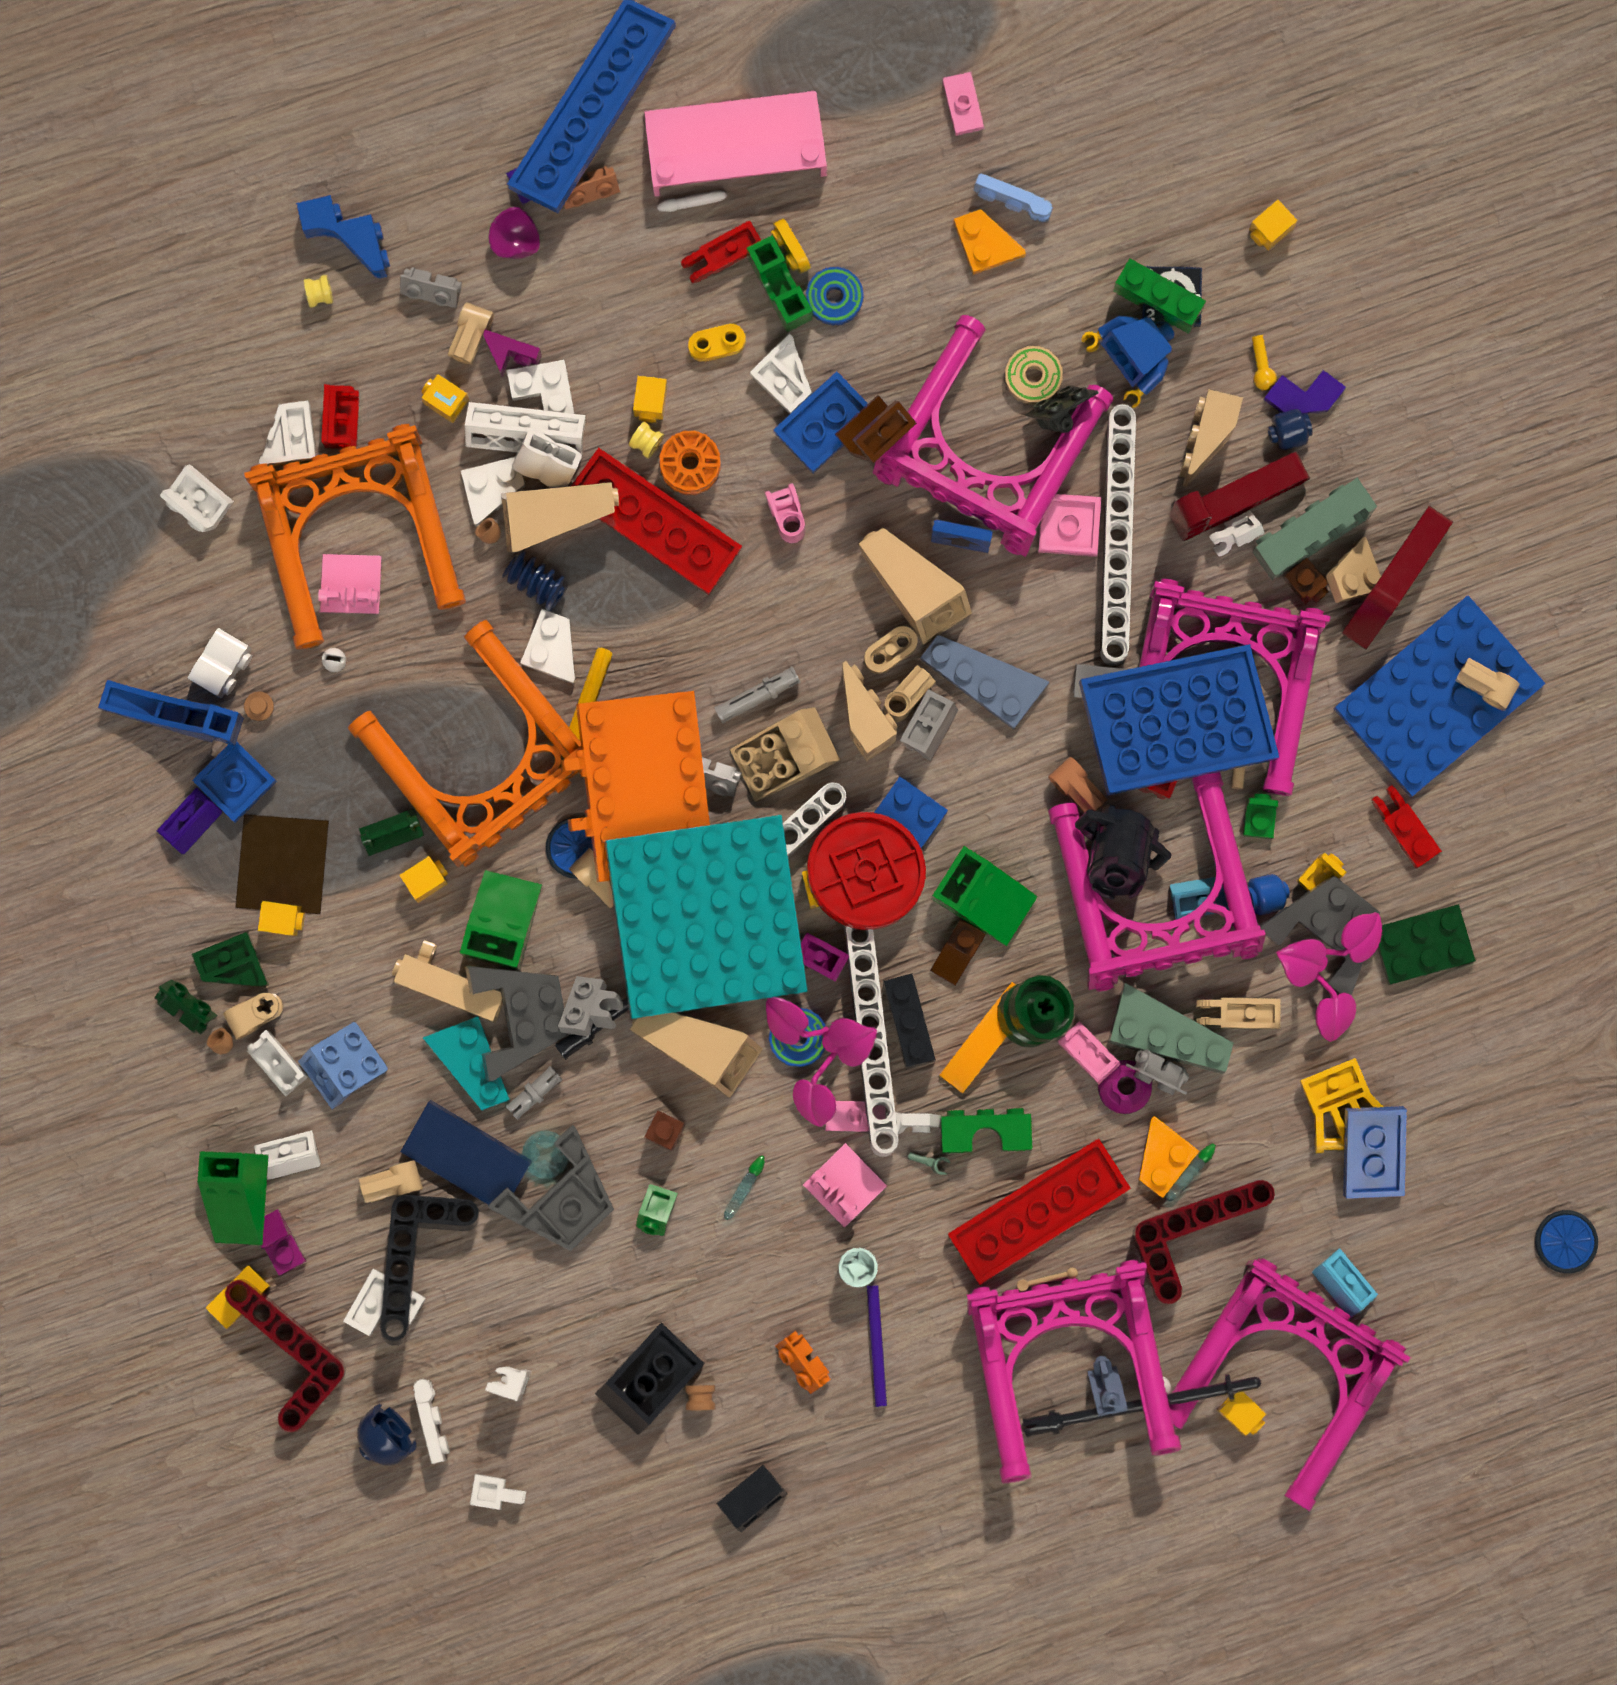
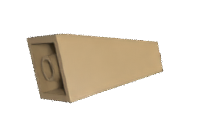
M612 483L501 493L507 552L521 551L614 513V506H619L617 488H612Z
M881 528L877 532H870L859 543L863 557L923 645L972 614L966 591L960 583L886 529Z
M677 1013L635 1018L630 1029L638 1037L729 1098L763 1050L744 1032Z

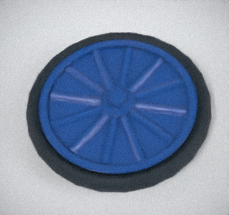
M571 817L562 820L552 828L546 841V855L550 865L559 874L572 879L578 878L569 870V867L589 848L593 850L592 836L586 837L585 830L569 831L567 819L584 817Z
M1561 1210L1548 1215L1540 1223L1535 1236V1247L1541 1261L1550 1269L1560 1273H1575L1583 1270L1593 1261L1598 1249V1236L1595 1227L1587 1217L1572 1210Z

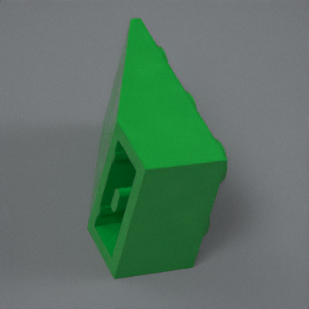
M963 846L932 895L931 900L1007 947L1038 896L994 864L966 846Z
M485 870L466 926L460 954L464 957L520 971L542 884Z
M199 1151L197 1182L215 1243L263 1245L269 1155Z

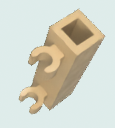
M424 940L417 959L405 954L403 960L398 959L392 971L396 984L496 1023L503 1006L501 992L494 989L471 994L466 978L431 965L430 961L436 951V944Z

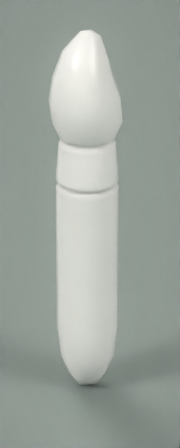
M711 191L678 199L671 198L661 202L657 209L673 212L677 209L715 203L725 199L727 193L724 191Z

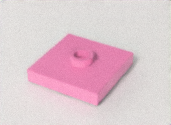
M1056 494L1040 521L1038 552L1097 557L1101 497Z

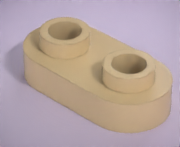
M899 626L872 644L866 650L864 656L867 669L875 674H883L910 656L917 647L918 639L916 633L909 627ZM898 639H907L908 645L906 647L898 646ZM876 655H881L885 661L882 664H876L873 658Z

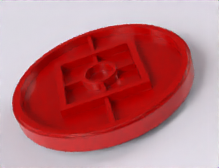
M857 812L834 820L819 833L811 847L806 872L808 885L814 900L830 918L851 928L873 930L898 922L912 910L924 888L926 865L919 843L905 826L879 813Z

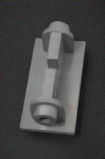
M413 267L410 270L405 269L404 274H401V295L412 299L433 302L440 306L457 308V293L460 294L462 282H458L457 278L437 274L435 282H431V272Z
M702 757L706 789L712 790L718 795L734 797L742 772L736 771V767L717 762L714 771L709 770L712 760Z
M1149 1050L1137 1052L1135 1067L1126 1064V1067L1136 1071L1134 1077L1148 1084L1153 1079L1159 1082L1158 1089L1170 1095H1173L1175 1090L1182 1094H1187V1092L1180 1089L1181 1085L1185 1084L1189 1079L1186 1069L1166 1061L1163 1069L1160 1070L1165 1059L1151 1053Z

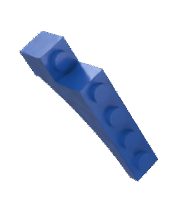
M110 680L106 682L98 706L100 710L211 743L213 740L233 746L236 745L244 717L239 712L219 706L173 698Z

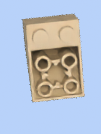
M1208 389L1205 398H1199L1193 421H1197L1198 424L1193 425L1186 446L1187 449H1191V453H1186L1179 475L1184 477L1183 486L1187 487L1229 441L1237 424L1243 397Z
M845 661L842 663V676L850 739L867 762L896 742L898 726L889 713L885 715L882 713L879 705L881 701L872 689L866 690L863 685L864 677L857 666L854 664L850 667L848 662Z
M815 707L800 709L730 749L755 802L840 761Z

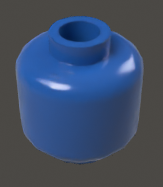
M1268 874L1252 878L1247 883L1255 914L1266 915L1281 911L1285 907L1286 900L1290 895L1289 887L1277 875Z

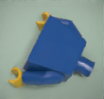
M1117 316L1099 327L1097 333L1085 332L1081 340L1085 342L1089 338L1095 339L1094 344L1086 348L1088 352H1094L1099 347V341L1103 339L1101 345L1132 388L1136 385L1138 386L1135 391H1128L1123 399L1125 401L1129 395H1135L1138 402L1131 407L1135 409L1140 405L1141 396L1143 394L1148 395L1163 380L1169 364L1167 355L1172 351L1168 341L1174 338V331L1168 324L1157 327L1153 320L1148 317L1139 320L1137 317Z

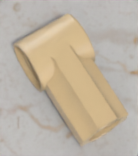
M466 302L460 313L457 324L458 330L449 349L448 356L458 362L472 365L484 331H489L491 328L494 313Z
M1471 658L1467 659L1455 680L1480 694L1482 699L1489 705L1503 711L1506 710L1520 686V683L1511 676L1502 672L1495 673Z
M917 665L900 685L886 697L883 708L884 715L889 713L897 723L905 720L909 712L925 696L927 690L934 686L936 681L926 670ZM892 701H900L905 705V710L895 713L890 709L889 704Z
M589 848L569 867V870L586 887L589 886L611 908L614 906L610 881L597 882L594 853Z
M415 1160L392 1166L387 1171L359 1178L365 1203H372L394 1195L399 1197L423 1190Z

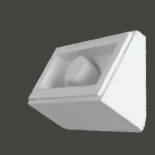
M312 1130L254 1146L255 1154L269 1155L267 1180L316 1168L321 1165Z

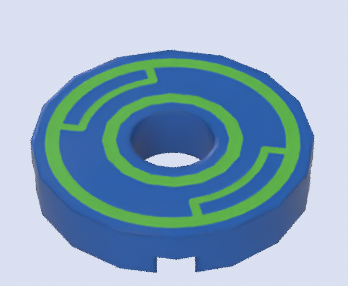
M829 267L817 272L809 281L806 299L813 310V316L817 320L819 319L821 322L831 326L843 325L853 320L860 311L864 301L863 286L858 277L851 271L840 267ZM830 290H839L843 294V299L838 303L828 301L826 295Z
M800 1008L807 1016L809 1022L805 1031L820 1030L826 1026L818 1014L809 1009ZM770 1031L769 1042L772 1052L780 1061L788 1066L804 1067L811 1065L825 1051L822 1044L823 1035L808 1037L805 1044L796 1046L779 1041Z

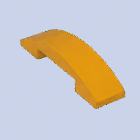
M1011 982V984L1007 987V989L1003 992V994H1004L1009 988H1011L1012 986H1014V985H1016V984H1014L1013 982ZM1002 995L939 1075L962 1094L1007 1037L1003 1033L998 1021V1004Z

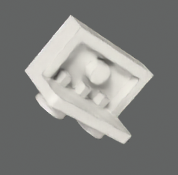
M191 465L185 466L169 489L163 490L160 494V497L166 501V505L172 511L182 514L193 529L202 532L215 529L234 502Z

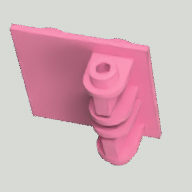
M323 554L322 581L318 595L319 601H321L320 612L379 614L382 556Z
M846 1143L803 1184L844 1228L887 1187Z

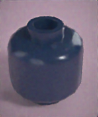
M1299 409L1275 414L1272 417V426L1267 427L1270 442L1272 444L1277 443L1281 450H1289L1306 445L1309 436L1313 435L1308 414H1303Z

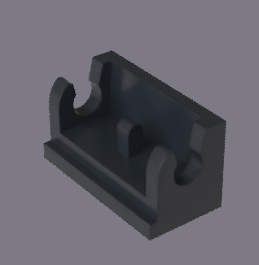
M762 1465L716 1504L735 1528L743 1532L788 1493L771 1472Z

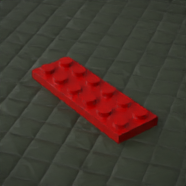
M599 447L571 485L612 483V488H617L619 506H614V513L598 520L707 595L711 594L743 549L742 545Z
M1098 1138L947 1235L980 1285L1130 1190L1131 1187Z

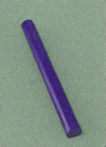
M879 1285L867 1286L875 1407L887 1406Z

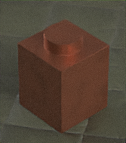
M657 1110L644 1137L673 1152L685 1127V1123Z

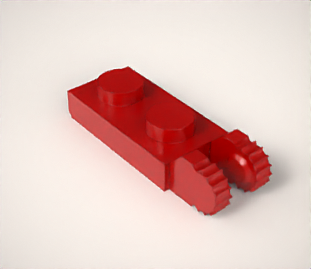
M748 220L700 246L699 250L682 259L680 263L683 268H687L698 263L703 258L708 265L695 271L689 277L691 283L695 284L706 279L712 273L714 275L746 258L747 247L761 241V238L751 221Z
M1391 785L1387 788V793L1397 806V811L1390 814L1384 801L1378 796L1372 798L1371 801L1383 818L1382 822L1417 869L1442 851L1410 805L1405 803L1397 789Z

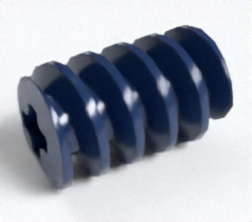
M524 549L511 560L502 578L508 575L507 583L511 585L518 581L517 590L523 591L527 589L526 596L529 598L537 595L536 603L541 605L546 602V610L551 611L559 603L567 590V587H563L565 577L562 576L556 581L553 580L555 570L552 569L547 574L543 573L546 564L542 563L536 568L534 566L536 557L533 556L526 561L527 551Z

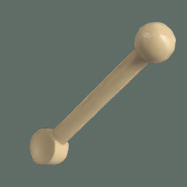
M1069 1268L1067 1272L1030 1281L1021 1279L1017 1282V1288L1020 1291H1026L1028 1287L1064 1278L1075 1279L1078 1276V1271L1075 1268Z

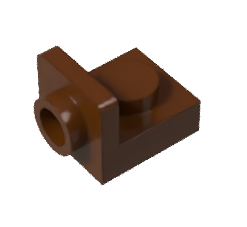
M1308 558L1303 560L1283 578L1305 604H1308L1312 599L1317 603L1329 593L1327 579L1320 574Z

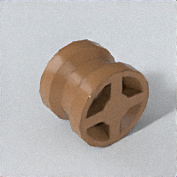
M715 1385L685 1386V1392L688 1394L685 1410L716 1409L715 1402L712 1401Z

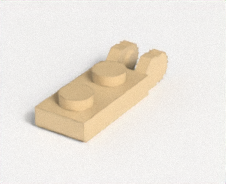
M1220 998V1000H1196V1007L1201 1009L1220 1008V1018L1201 1017L1197 1018L1196 1022L1202 1026H1220V1028L1280 1029L1281 999Z

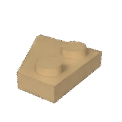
M1366 537L1355 541L1353 548L1344 554L1338 561V565L1332 568L1326 575L1335 603L1368 596L1381 577Z

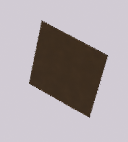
M244 814L235 908L261 910L262 901L302 906L301 913L321 914L329 821Z

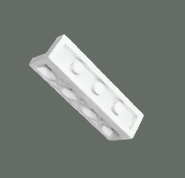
M469 402L465 421L466 447L518 452L528 430L548 436L555 443L576 445L575 450L582 455L585 415ZM473 433L484 434L486 438L473 437ZM504 437H512L516 441H506Z

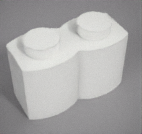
M528 430L512 467L526 477L539 479L549 488L567 487L582 455L570 446L555 443L542 433Z
M218 628L208 642L203 654L192 668L188 679L219 698H222L224 694L229 695L237 683V680L234 679L240 669L245 670L252 659V655L249 654L252 648Z

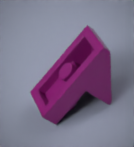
M485 330L483 333L488 349L502 377L505 374L511 357L514 358V362L526 367H530V364H539L542 357L540 348Z
M806 933L801 942L804 965L836 982L850 955L809 933Z
M277 1209L264 1217L263 1245H260V1247L265 1249L278 1275L281 1276L307 1261L280 1210Z

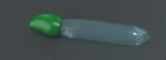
M1214 1143L1202 1149L1198 1157L1177 1179L1167 1193V1201L1175 1200L1200 1172L1205 1163L1212 1159L1216 1148Z
M759 1156L749 1166L748 1172L725 1209V1220L731 1219L739 1210L757 1176L760 1175L764 1168V1156Z

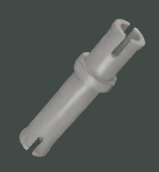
M791 666L776 676L766 677L757 686L715 706L714 709L722 724L770 698L776 699L778 694L801 683L794 668Z

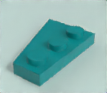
M478 1016L423 1037L482 1111L510 1100L501 1076L494 1081L486 1080L481 1054L492 1052Z

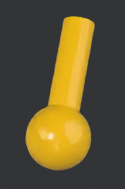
M1263 335L1253 336L1252 342L1258 369L1254 374V383L1260 390H1270L1277 382V376L1275 371L1269 368Z

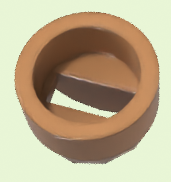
M487 518L477 526L475 534L484 543L493 544L500 539L501 528L494 519Z
M219 1028L210 1034L207 1039V1045L217 1054H227L232 1050L233 1038L224 1028Z

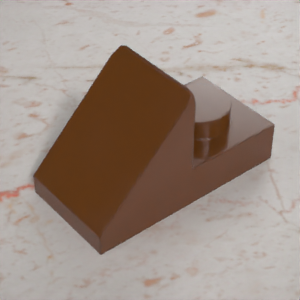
M960 919L930 971L956 986L986 934Z

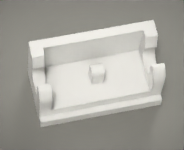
M265 1030L260 1035L258 1041L248 1045L247 1052L284 1096H287L308 1078L306 1073L271 1032Z
M511 1367L497 1368L496 1372L506 1376L501 1378L502 1382H488L486 1391L515 1401L522 1400L531 1371L527 1369L520 1371Z

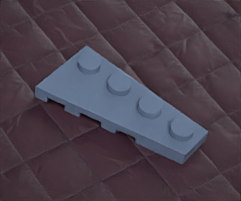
M941 635L936 636L920 657L921 661L1013 730L1049 684V681Z

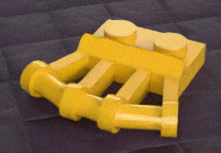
M1356 1058L1299 1081L1310 1105L1311 1112L1314 1115L1315 1153H1324V1150H1344L1345 1125L1337 1107L1348 1103L1350 1108H1360L1357 1099L1361 1097L1371 1107H1383L1370 1093ZM1329 1111L1340 1138H1324L1323 1113Z

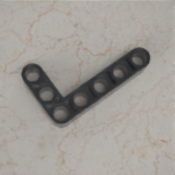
M401 1195L394 1200L391 1208L380 1326L382 1338L387 1344L393 1346L400 1345L408 1337L418 1228L470 1231L477 1226L479 1221V1210L473 1201L416 1195ZM405 1204L412 1206L414 1212L411 1216L404 1218L398 1215L397 1210L400 1206ZM432 1207H440L443 1209L444 1215L440 1219L433 1220L428 1217L427 1212ZM462 1209H469L473 1212L474 1217L468 1222H462L458 1219L457 1214ZM400 1234H407L410 1236L411 1242L406 1247H399L394 1242L395 1238ZM396 1264H405L409 1269L408 1273L403 1277L393 1275L391 1271ZM395 1293L403 1294L406 1298L405 1303L400 1307H394L389 1303V1298ZM392 1323H398L403 1327L402 1333L397 1337H391L386 1333L387 1327Z

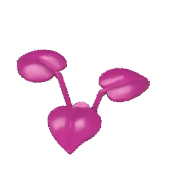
M1377 912L1358 915L1346 924L1341 936V943L1345 948L1343 950L1327 949L1322 942L1316 939H1306L1276 952L1285 975L1291 984L1297 987H1304L1316 978L1329 992L1330 998L1321 1000L1316 1009L1317 1028L1321 1036L1329 1042L1339 1038L1352 1024L1356 1015V1003L1354 998L1348 993L1337 995L1336 991L1321 977L1319 972H1322L1327 966L1328 960L1326 955L1346 956L1349 954L1353 962L1360 963L1369 959L1375 953L1382 937V922Z
M770 997L766 1001L767 1022L770 1031L779 1041L794 1045L800 1041L801 1036L808 1038L823 1035V1047L828 1052H831L812 1077L811 1082L800 1079L796 1082L793 1089V1100L800 1114L810 1123L822 1127L835 1115L836 1100L826 1086L817 1084L819 1077L837 1055L846 1065L858 1066L862 1064L873 1049L877 1029L861 1025L847 1018H839L831 1023L830 1028L825 1026L820 1030L808 1032L805 1031L809 1023L808 1018L798 1006L782 998Z

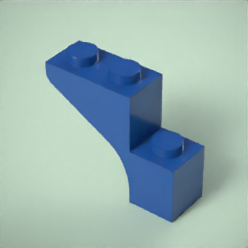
M331 195L296 203L306 238L317 236L335 238L341 241L374 277L378 279L387 277L385 268L390 267L387 251H381L379 240L384 239L380 222L374 223L371 214L341 221L343 216L340 204H334Z

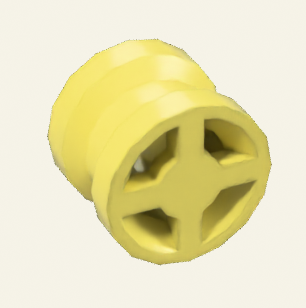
M322 275L317 280L304 279L310 308L316 307L318 303L322 302L326 304L333 303L332 291L327 275Z
M643 422L633 434L628 445L633 449L638 448L642 451L643 456L649 459L661 444L664 434L660 431L654 432L650 429L648 423Z

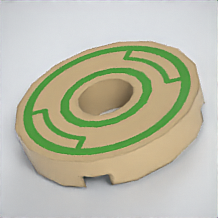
M1027 346L1017 350L1009 358L1005 368V382L1009 393L1018 401L1026 404H1036L1044 399L1051 400L1059 391L1063 380V368L1059 359L1050 350L1040 346ZM1035 368L1041 372L1042 378L1038 382H1030L1027 380L1025 373L1029 369Z

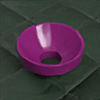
M1119 1060L1121 1065L1098 1085V1094L1103 1104L1111 1111L1119 1114H1132L1143 1108L1149 1101L1152 1093V1081L1148 1084L1134 1077L1136 1071L1126 1067V1064L1135 1067L1136 1062ZM1123 1077H1129L1135 1083V1090L1130 1095H1124L1118 1090V1081Z

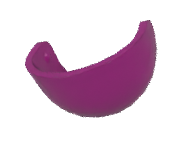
M510 207L502 211L490 226L489 244L492 251L500 257L522 259L535 254L539 250L540 237L531 217L519 207Z

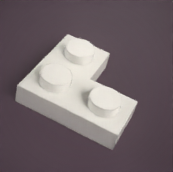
M564 360L507 370L513 401L541 396L544 411L574 414Z
M372 1269L343 1321L368 1336H371L382 1315L385 1275ZM413 1290L409 1324L413 1323L426 1299ZM395 1293L389 1298V1303L394 1307H400L406 1301L405 1296L400 1293Z

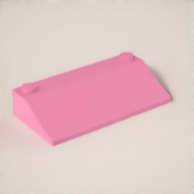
M816 91L644 111L654 197L660 196L659 189L661 187L816 168L820 169L821 177L827 176L826 156Z

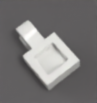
M1248 511L1224 523L1226 529L1214 532L1209 538L1214 545L1221 542L1220 545L1215 546L1213 549L1218 556H1223L1231 550L1234 543L1241 546L1265 533L1262 524L1251 511Z
M895 1112L898 1134H901L907 1127H912V1132L930 1133V1127H941V1115L901 1114Z
M475 1474L470 1505L501 1510L503 1501L524 1504L526 1491L506 1489V1479Z

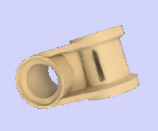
M261 993L231 1007L223 1015L236 1040H239L278 1018L283 1011V1002L275 994ZM264 1000L274 1003L270 1007L271 1013L262 1011V1008L265 1006Z

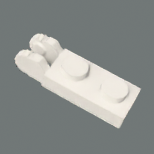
M420 1379L414 1383L413 1391H415L414 1395L431 1463L435 1464L446 1461L445 1454L450 1453L446 1436L440 1437L438 1425L442 1424V1419L438 1406H432V1400L436 1395L435 1390L432 1388V1382Z

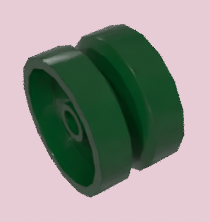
M1037 975L1012 986L1002 995L998 1004V1021L1003 1033L1010 1041L1021 1047L1034 1048L1062 1036L1070 1028L1074 1018V1003L1070 992L1060 981L1051 976Z

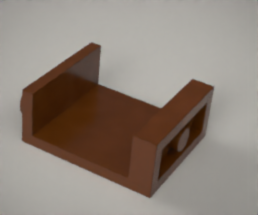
M877 395L835 435L852 456L874 463L917 423L899 401L895 400L887 406L881 397Z

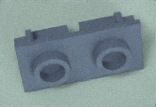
M1105 1356L1097 1357L1093 1364L1094 1370L1087 1372L1098 1416L1128 1411L1117 1366L1112 1367L1111 1361Z

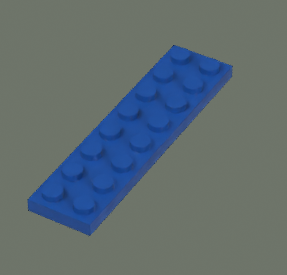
M623 0L507 183L510 190L556 213L560 212L675 29V20L633 0Z

